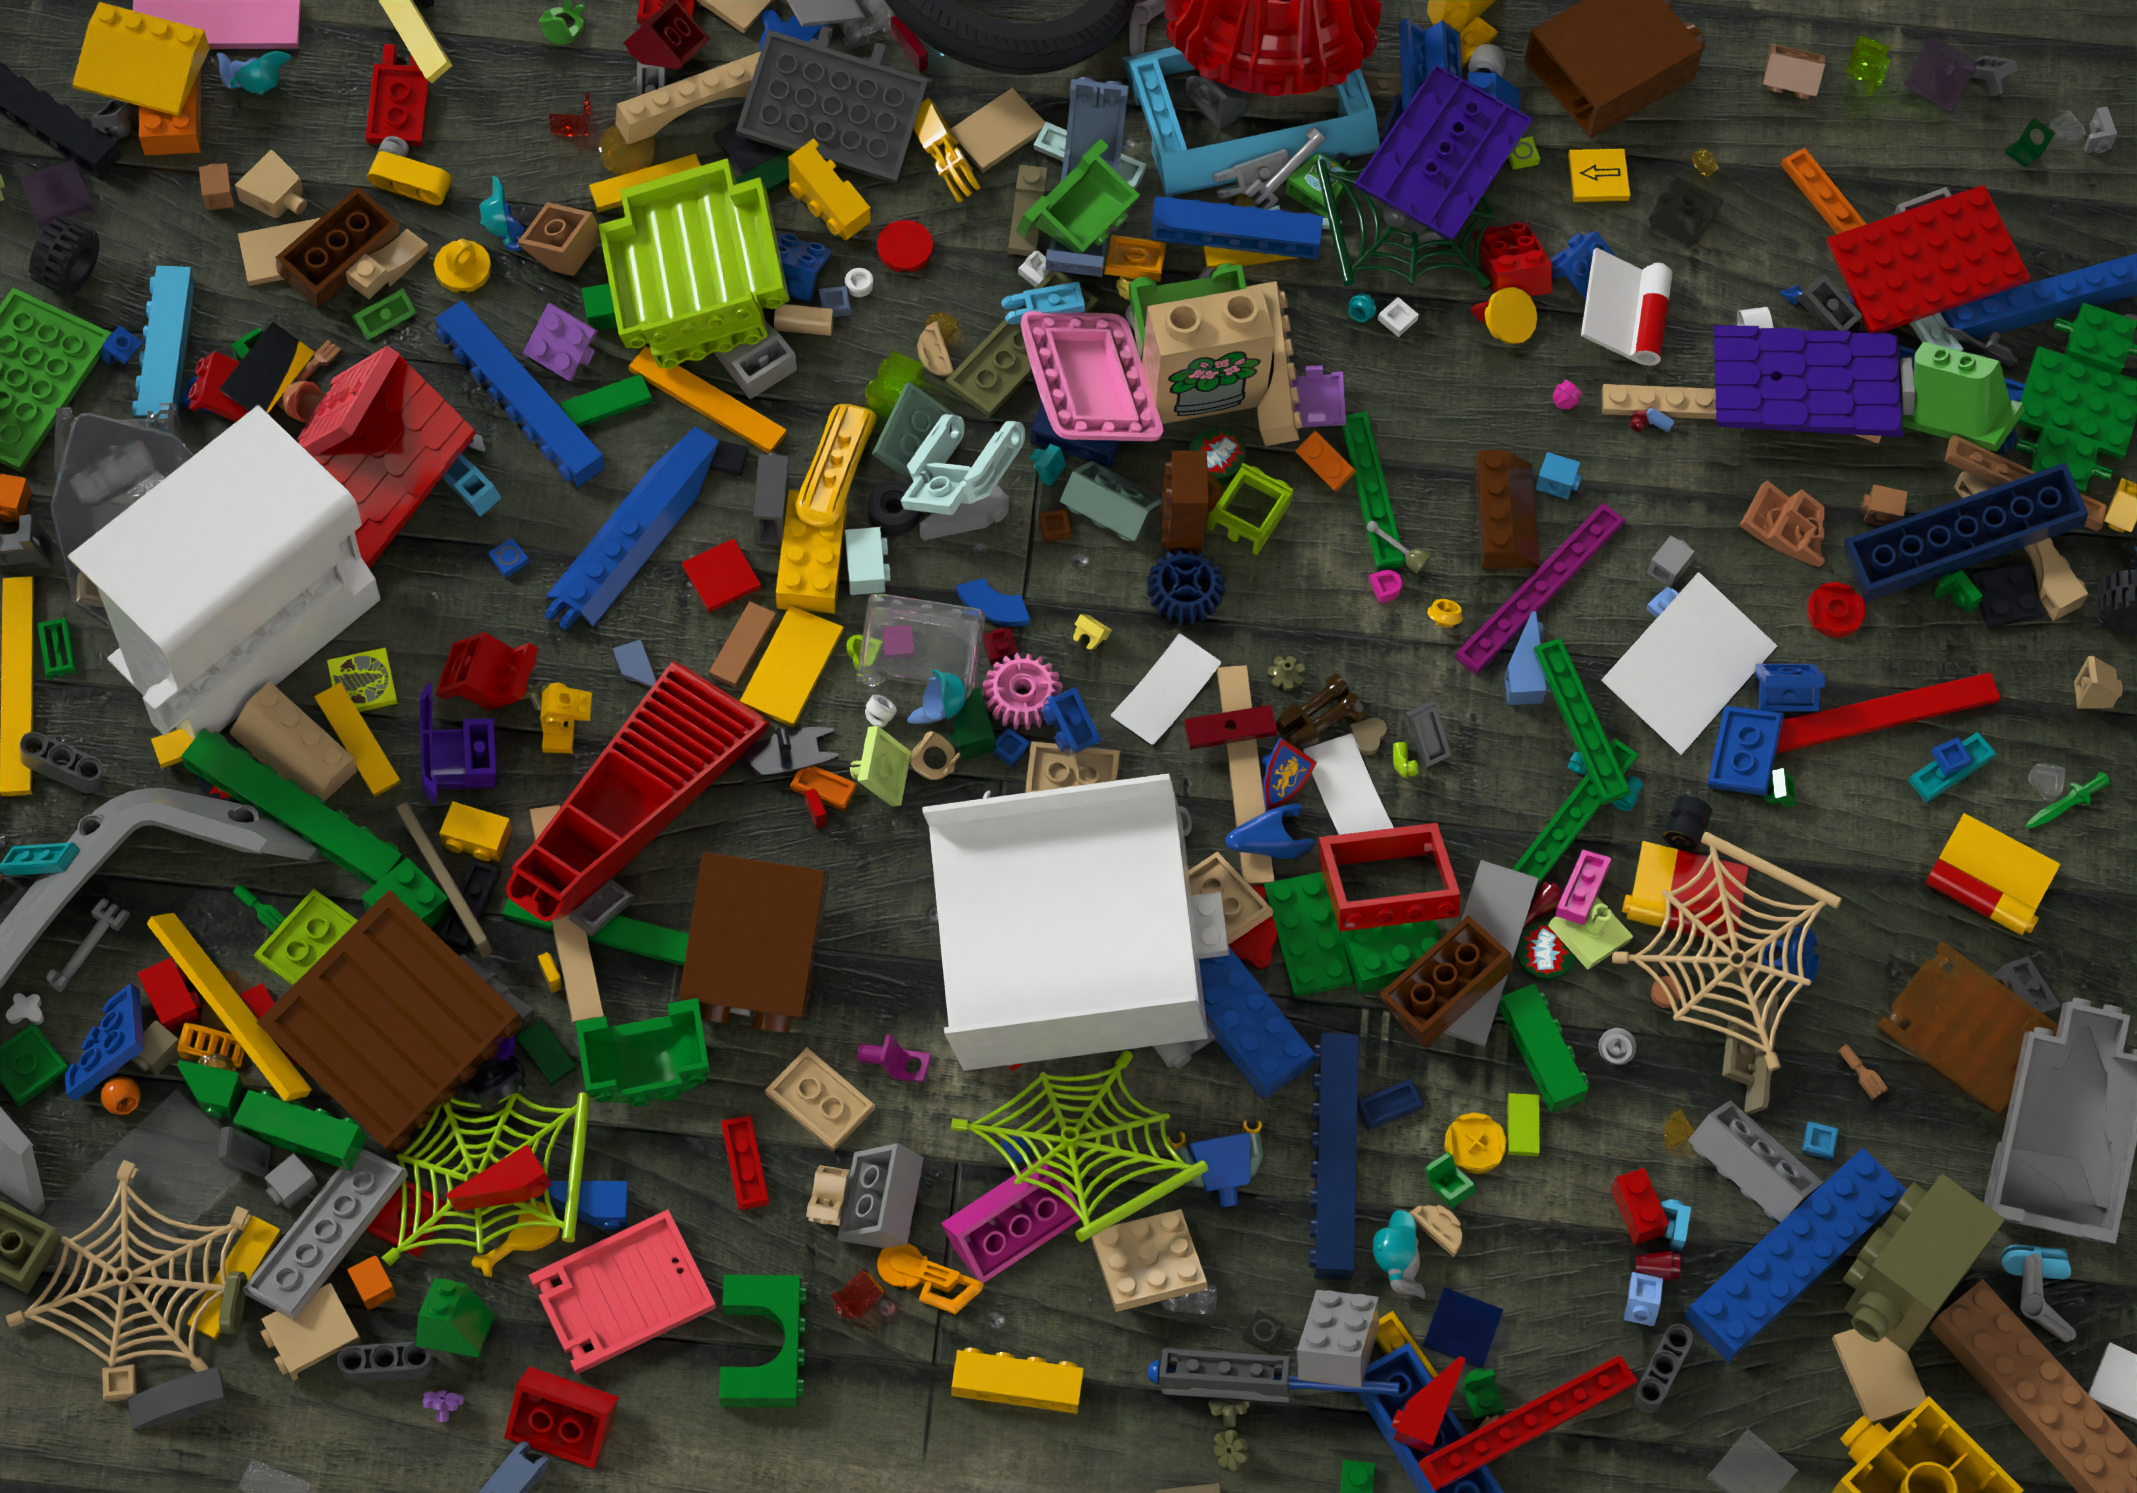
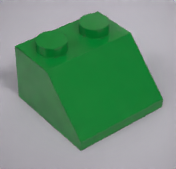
M434 1278L418 1314L416 1346L479 1358L493 1324L494 1313L466 1283Z

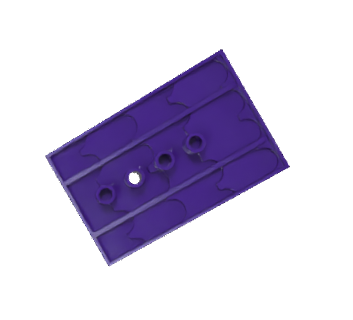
M1436 64L1358 177L1354 186L1363 193L1385 203L1391 209L1401 212L1414 222L1422 224L1437 235L1453 242L1511 152L1515 149L1533 118ZM1460 129L1462 132L1457 133L1454 130Z
M1714 325L1716 422L1718 427L1904 437L1899 340L1897 336H1892L1889 333H1851L1850 331H1811L1797 328Z

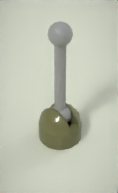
M1370 521L1367 524L1369 532L1377 533L1406 555V564L1414 573L1418 574L1431 557L1422 549L1409 551L1378 528L1377 522Z

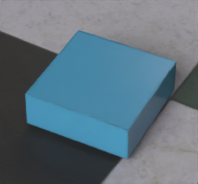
M1808 1121L1801 1153L1832 1160L1839 1129Z

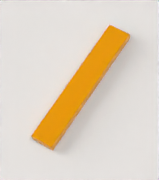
M647 346L641 350L629 365V371L633 374H641L648 383L767 454L773 453L787 435V429L678 365L671 369L658 368L652 357L651 349Z

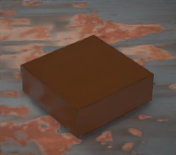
M1067 509L1038 513L1043 543L1072 539Z

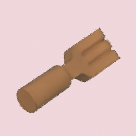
M328 339L314 353V358L303 367L293 381H305L319 366H328L342 352V349Z
M1848 1044L1838 1050L1852 1070H1855L1858 1074L1859 1083L1872 1100H1875L1877 1096L1882 1095V1093L1888 1090L1874 1070H1867L1863 1066L1862 1061Z

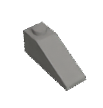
M996 485L989 496L971 504L961 503L953 515L933 513L920 523V538L924 541L986 528L994 521L996 523L1000 522L1008 514L1009 496Z

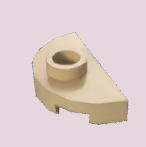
M935 321L928 325L920 335L917 344L918 358L923 367L933 375L949 377L954 370L938 323Z
M1430 1205L1417 1206L1409 1213L1414 1217L1416 1225L1455 1257L1462 1243L1460 1221L1450 1210L1440 1205H1437V1207Z

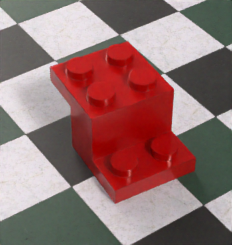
M486 632L452 643L434 695L443 700L461 695L488 711L517 702L527 692L528 686L526 684L530 673L536 666L535 658L539 648L531 643L512 648Z

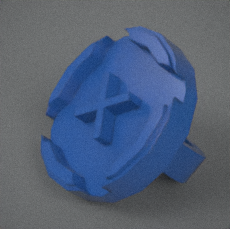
M1794 927L1788 944V971L1790 974L1799 976L1797 966L1798 944L1804 927ZM1809 928L1803 945L1802 962L1804 978L1810 979L1812 983L1818 972L1819 954H1814V946H1818V941L1814 932ZM1777 940L1774 954L1783 951L1784 940ZM1771 943L1765 946L1762 961L1764 966L1768 967ZM1782 955L1779 959L1774 960L1775 969L1783 971ZM1787 980L1793 987L1798 984L1797 982Z

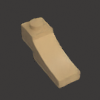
M406 229L388 245L373 254L367 255L365 253L346 271L348 284L370 300L385 284L391 287L428 252V244Z

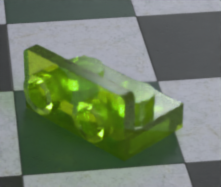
M1859 35L1846 73L1853 75L1857 79L1869 81L1866 95L1871 96L1875 87L1880 89L1885 79L1886 71L1891 62V59L1887 58L1890 46Z

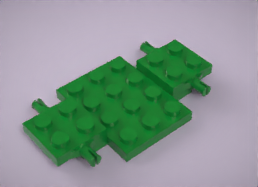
M2084 302L2073 323L2058 317L2056 318L2053 329L2069 333L2065 354L2040 346L2037 347L2019 401L2023 403L2025 411L2016 424L2040 432L2035 444L2019 438L2015 450L2031 454L2030 470L2039 472L2066 462L2081 494L2085 493L2092 476L2109 482L2113 470L2097 465L2096 456L2097 452L2123 460L2137 418V379L2120 373L2129 354L2137 357V344H2134L2133 336L2137 320Z

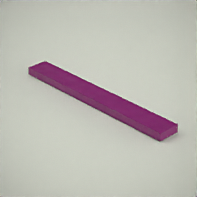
M1602 503L1455 653L1454 659L1477 676L1526 626L1531 612L1536 611V614H1538L1624 525L1625 519Z

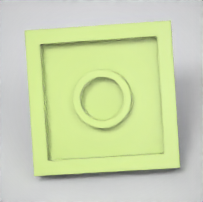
M879 726L868 727L862 760H856L851 763L852 766H858L850 767L851 776L891 807L901 806L911 751Z
M1598 897L1594 902L1585 925L1560 917H1554L1548 924L1587 970L1610 956L1613 951H1617L1627 945L1633 938V935L1615 917L1611 909H1608V906Z

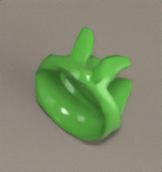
M563 0V8L555 7L545 10L539 19L545 38L558 45H568L574 42L581 35L584 28V20L581 14L585 6L580 4L574 9L570 0ZM556 16H570L574 19L575 24L568 28L566 21Z

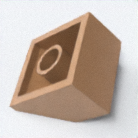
M1771 43L1763 76V85H1767L1768 90L1783 93L1784 89L1794 91V96L1810 99V96L1817 97L1825 68V55Z
M547 202L519 239L518 244L551 271L575 276L599 243L601 237L599 226L592 212Z

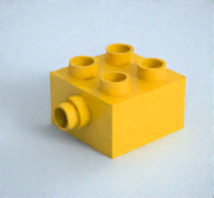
M1928 1396L1890 1433L1880 1423L1873 1425V1421L1865 1415L1857 1420L1840 1438L1842 1443L1851 1449L1847 1454L1857 1465L1839 1481L1831 1493H2022L2024 1490Z

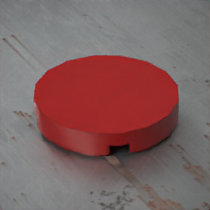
M900 220L892 222L884 227L878 236L877 250L879 259L887 268L895 272L902 273V270H909V272L917 271L926 266L932 256L933 241L931 234L923 225L915 221Z
M1829 582L1813 591L1809 597L1806 611L1808 620L1814 629L1825 636L1841 638L1847 637L1859 629L1865 618L1866 607L1864 599L1854 591L1853 587L1840 582Z

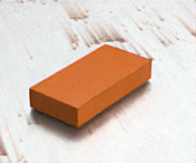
M814 765L797 771L790 785V790L805 796V791L815 788L823 804L845 812L857 789V783Z

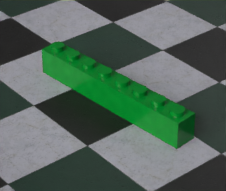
M203 728L181 755L186 769L241 804L254 807L257 812L317 848L318 853L370 886H374L403 861L401 850L395 844L389 841L384 843L377 839L376 834L366 826L359 827L355 825L346 813L341 810L333 811L327 807L326 802L315 794L310 796L303 792L301 786L290 778L284 780L277 775V771L269 764H259L252 759L253 757L248 751L241 747L236 749L229 745L227 739L216 731L210 733Z

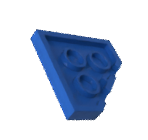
M132 983L128 984L107 1001L102 1009L106 1015L102 1019L98 1028L92 1027L81 1046V1049L85 1052L80 1057L77 1065L71 1064L65 1074L66 1095L72 1100L76 1101L84 1094L90 1093L97 1084L108 1076L114 1075L122 1065L130 1059L136 1058L145 1049L140 991Z

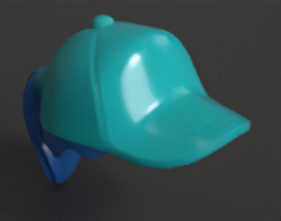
M492 176V195L479 206L480 224L485 226L491 234L500 237L507 250L512 252L523 250L519 246L518 241L526 229L512 216L511 207L505 201V190L502 182L498 177Z

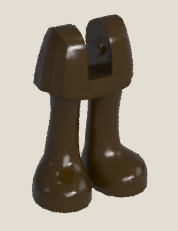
M1334 673L1327 678L1326 687L1301 707L1296 703L1291 704L1276 721V727L1280 735H1285L1298 727L1299 730L1287 742L1301 750L1319 742V735L1339 720L1348 717L1353 722H1360L1366 718V712L1353 691L1349 693L1346 681ZM1335 700H1340L1324 714L1313 721L1310 717Z

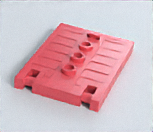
M387 345L332 379L329 384L332 388L323 394L297 438L299 444L312 457L352 436L400 353Z
M665 1210L529 1274L534 1289L539 1287L542 1294L538 1295L540 1302L565 1354L571 1353L574 1358L570 1362L576 1375L716 1309V1304L669 1210ZM559 1278L562 1284L554 1288L551 1281ZM591 1343L594 1350L585 1353L583 1346Z

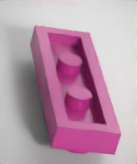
M1582 850L1557 906L1556 917L1585 925L1610 868L1612 858Z

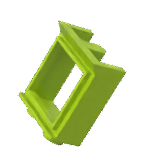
M1242 463L1240 470L1213 511L1209 513L1207 529L1213 531L1217 523L1227 527L1230 540L1237 542L1242 535L1254 542L1252 553L1258 555L1290 506L1293 489L1284 481L1275 480L1265 475L1261 469ZM1243 483L1278 500L1260 529L1226 511Z

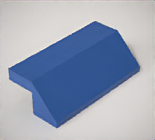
M1408 18L1399 22L1402 103L1404 111L1436 64L1462 78L1460 33L1444 21L1438 22L1427 30H1424Z

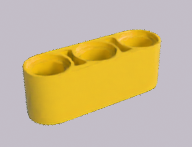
M385 151L377 153L366 177L375 187L432 205L442 204L453 181L452 176L441 168Z

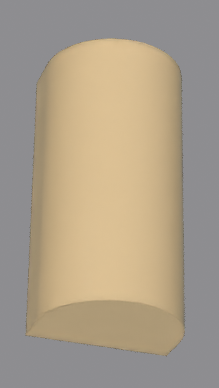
M782 304L779 308H775L774 329L776 331L832 335L834 323L832 309Z

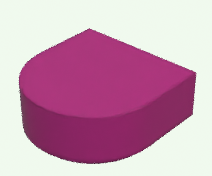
M1383 570L1369 575L1368 580L1379 604L1393 600L1400 595L1403 581L1401 576L1395 571Z

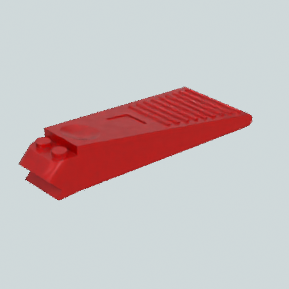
M672 661L533 845L513 864L511 869L514 872L506 886L508 898L542 921H553L566 917L622 870L730 767L749 746L756 742L767 731L770 723L763 716L686 666Z

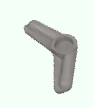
M1147 0L1135 4L1128 20L1129 50L1132 55L1144 53L1147 24L1152 18L1165 11L1166 0Z
M2032 1254L2026 1257L2020 1302L2022 1313L2061 1341L2068 1342L2076 1337V1331L2044 1300L2041 1256L2039 1254Z

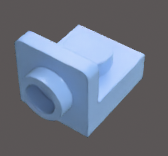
M1632 1272L1629 1282L1628 1300L1624 1312L1625 1321L1649 1326L1655 1325L1661 1303L1662 1278Z

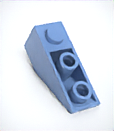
M1536 611L1531 612L1507 667L1504 680L1508 705L1542 704L1546 692H1550L1548 683L1533 652V648L1541 645L1540 640L1543 639L1542 622H1537Z

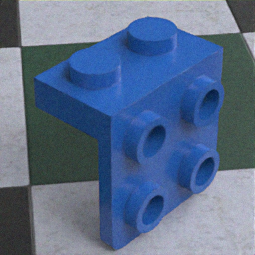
M1597 231L1583 235L1581 233L1574 235L1568 241L1569 246L1564 251L1554 255L1550 260L1552 263V280L1566 276L1585 301L1593 250L1599 248L1617 257Z
M779 234L777 236V243L788 294L791 297L809 302L813 297L817 273L831 257L832 251L820 243H810L798 239L793 234Z
M1076 687L1055 697L1052 695L1046 697L1041 713L1048 726L1053 724L1057 732L1054 739L1061 753L1066 751L1069 757L1102 741Z

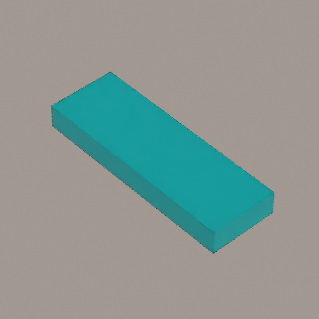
M1978 732L1962 742L1973 761L1971 766L1945 777L1934 760L1910 776L1908 782L1926 803L1995 758L1997 753Z
M74 842L13 846L0 863V872L4 876L64 872L80 849Z

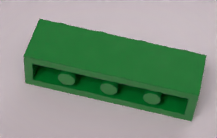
M1534 983L1503 995L1498 1009L1550 1113L1583 1101L1587 1094L1589 1083L1583 1071L1579 1072L1575 1064L1576 1058L1572 1047L1569 1044L1565 1045L1561 1037L1562 1029L1559 1021L1556 1018L1552 1019L1548 1011L1549 1003L1546 995L1542 991L1539 992Z
M248 1090L233 1120V1124L239 1131L257 1140L352 1171L367 1140L366 1135L360 1128L361 1125L351 1118L344 1117L343 1120L334 1118L326 1110L316 1108L313 1111L307 1109L296 1100L285 1102L279 1100L273 1093L261 1090L260 1093Z

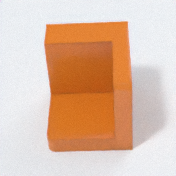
M372 1256L347 1269L367 1311L396 1297L393 1286L377 1256Z

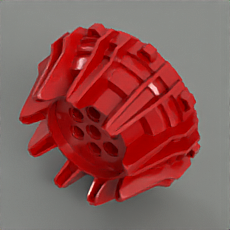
M1166 0L1165 17L1169 21L1166 34L1168 40L1173 41V46L1182 52L1185 59L1195 69L1200 70L1202 77L1208 80L1212 79L1240 91L1261 93L1268 96L1304 94L1318 91L1320 88L1329 87L1333 84L1340 85L1346 82L1347 75L1362 66V60L1373 54V49L1377 47L1379 34L1374 29L1380 24L1382 3L1379 0Z

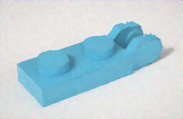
M1079 282L1027 290L1021 294L1006 296L1001 301L1002 306L1007 310L1018 309L1023 305L1026 307L1025 309L1010 311L1005 316L1006 322L1011 325L1021 324L1020 321L1023 314L1028 311H1041L1042 313H1078L1085 311V303Z

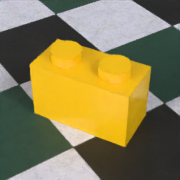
M452 801L440 830L442 845L452 852L461 853L464 851L473 854L474 857L481 861L488 862L493 860L500 862L512 829L509 818Z

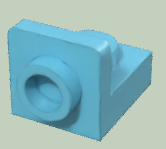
M1673 1199L1660 1201L1666 1218L1669 1219L1665 1232V1238L1670 1239L1669 1249L1681 1252L1686 1242L1691 1207L1685 1206L1681 1201Z

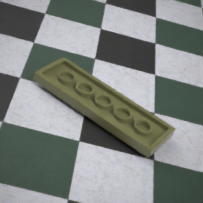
M1051 271L1034 289L1073 283L1074 281L1059 271ZM1080 286L1085 303V311L1082 313H1091L1098 306V299ZM1023 305L1022 307H1020V308H1018V309H1014V311L1019 310V309H1025L1026 307H1025V305ZM1005 318L945 380L947 388L988 418L1033 373L1021 324H1008Z

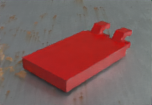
M384 44L382 64H374L366 142L381 144L386 137L395 136L404 140L409 146H423L429 81L423 75L412 55L410 56V66L397 65L395 44Z

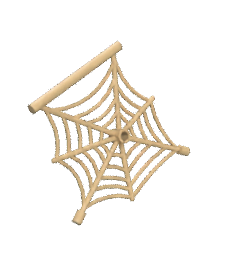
M1705 832L1701 843L1709 846L1711 853L1699 873L1687 884L1669 892L1665 889L1662 891V895L1666 898V916L1658 935L1649 946L1636 955H1629V952L1613 951L1612 963L1628 964L1629 961H1634L1650 973L1667 995L1675 1014L1673 1016L1675 1021L1681 1020L1697 1024L1740 1039L1766 1052L1764 1058L1769 1071L1777 1070L1781 1066L1776 1052L1772 1050L1781 1016L1798 990L1803 985H1811V980L1804 978L1802 962L1803 945L1808 929L1822 907L1829 905L1837 909L1841 904L1842 898L1721 838ZM1717 850L1819 900V902L1815 905H1792L1776 902L1756 894L1743 886L1729 873L1719 860ZM1711 861H1713L1716 875L1713 881L1700 894L1682 904L1674 895L1683 892L1697 882ZM1722 872L1739 889L1761 902L1775 907L1806 911L1797 917H1775L1759 913L1740 903L1726 890ZM1718 884L1720 897L1710 907L1697 915H1693L1686 908L1704 897ZM1728 899L1737 907L1755 917L1788 923L1778 930L1759 929L1743 922L1730 911ZM1722 902L1724 914L1706 927L1699 918L1710 913ZM1672 903L1679 910V927L1675 938L1659 955H1644L1664 935L1671 917ZM1685 915L1692 922L1689 939L1676 956H1665L1673 949L1681 937ZM1809 917L1798 944L1797 966L1799 976L1790 974L1788 971V944L1794 927ZM1726 919L1728 933L1717 937L1711 929ZM1733 920L1748 930L1770 935L1763 940L1743 936L1735 932ZM1698 927L1705 934L1701 949L1696 956H1683L1693 943ZM1787 932L1783 942V971L1775 969L1774 950L1777 938ZM1730 937L1732 950L1722 940ZM1737 938L1756 945L1743 952L1739 950ZM1710 939L1713 941L1712 950L1708 957H1701L1707 949L1708 940ZM1771 943L1768 967L1762 965L1765 946ZM1717 946L1728 957H1714L1717 952ZM1759 951L1757 963L1748 961L1749 957ZM1736 958L1743 959L1740 964L1733 963ZM1644 962H1659L1670 975L1679 992L1682 1003L1680 1010H1678L1673 995L1664 981ZM1666 962H1675L1682 973L1691 997L1688 1003L1675 973ZM1682 963H1692L1699 976L1701 991L1696 996L1691 980ZM1698 963H1709L1714 971L1715 978L1708 985L1705 984L1704 974ZM1716 964H1729L1721 973H1719ZM1747 967L1754 969L1748 978L1745 972ZM1732 971L1739 972L1744 988L1722 980ZM1759 971L1770 974L1760 985L1756 994L1753 995L1750 984ZM1774 976L1782 978L1772 990L1764 1005L1761 1017L1756 1004L1758 998ZM1787 980L1797 982L1798 984L1787 995L1780 1007L1771 1029L1770 1039H1768L1764 1026L1768 1009L1776 993ZM1716 985L1733 988L1747 996L1749 1005L1730 997L1709 992ZM1703 997L1741 1006L1752 1011L1757 1028L1736 1017L1717 1010L1696 1006V1004ZM1692 1009L1735 1022L1759 1034L1763 1045L1727 1028L1684 1015Z

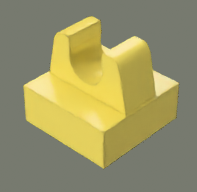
M1080 614L1075 623L1077 628L1073 639L1080 642L1082 637L1087 634L1090 637V642L1086 648L1093 650L1103 640H1107L1112 629L1090 615Z

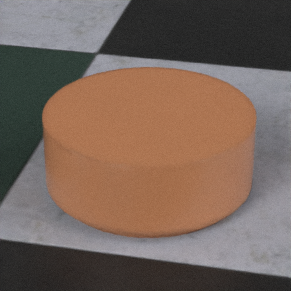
M1670 976L1660 977L1670 990L1677 1005L1680 1001V996ZM1655 981L1651 989L1653 1002L1662 1008H1672L1664 990Z

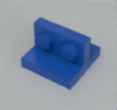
M1815 664L1755 665V676L1759 679V710L1819 711L1820 687H1825V675Z

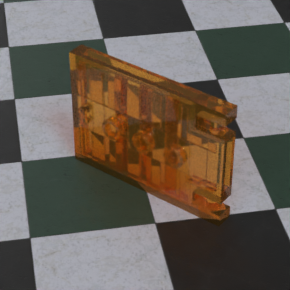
M1941 940L1934 950L1937 953L1932 961L1927 958L1892 1004L1891 1009L1894 1012L1888 1019L1883 1016L1877 1027L1999 1116L2011 1099L2024 1033L2028 1031L2034 1032V1028L2039 1027L2052 1030V1036L2056 1037L2058 1024ZM1947 961L1955 966L1950 973L1942 969ZM1903 1019L1911 1023L1906 1031L1898 1027Z

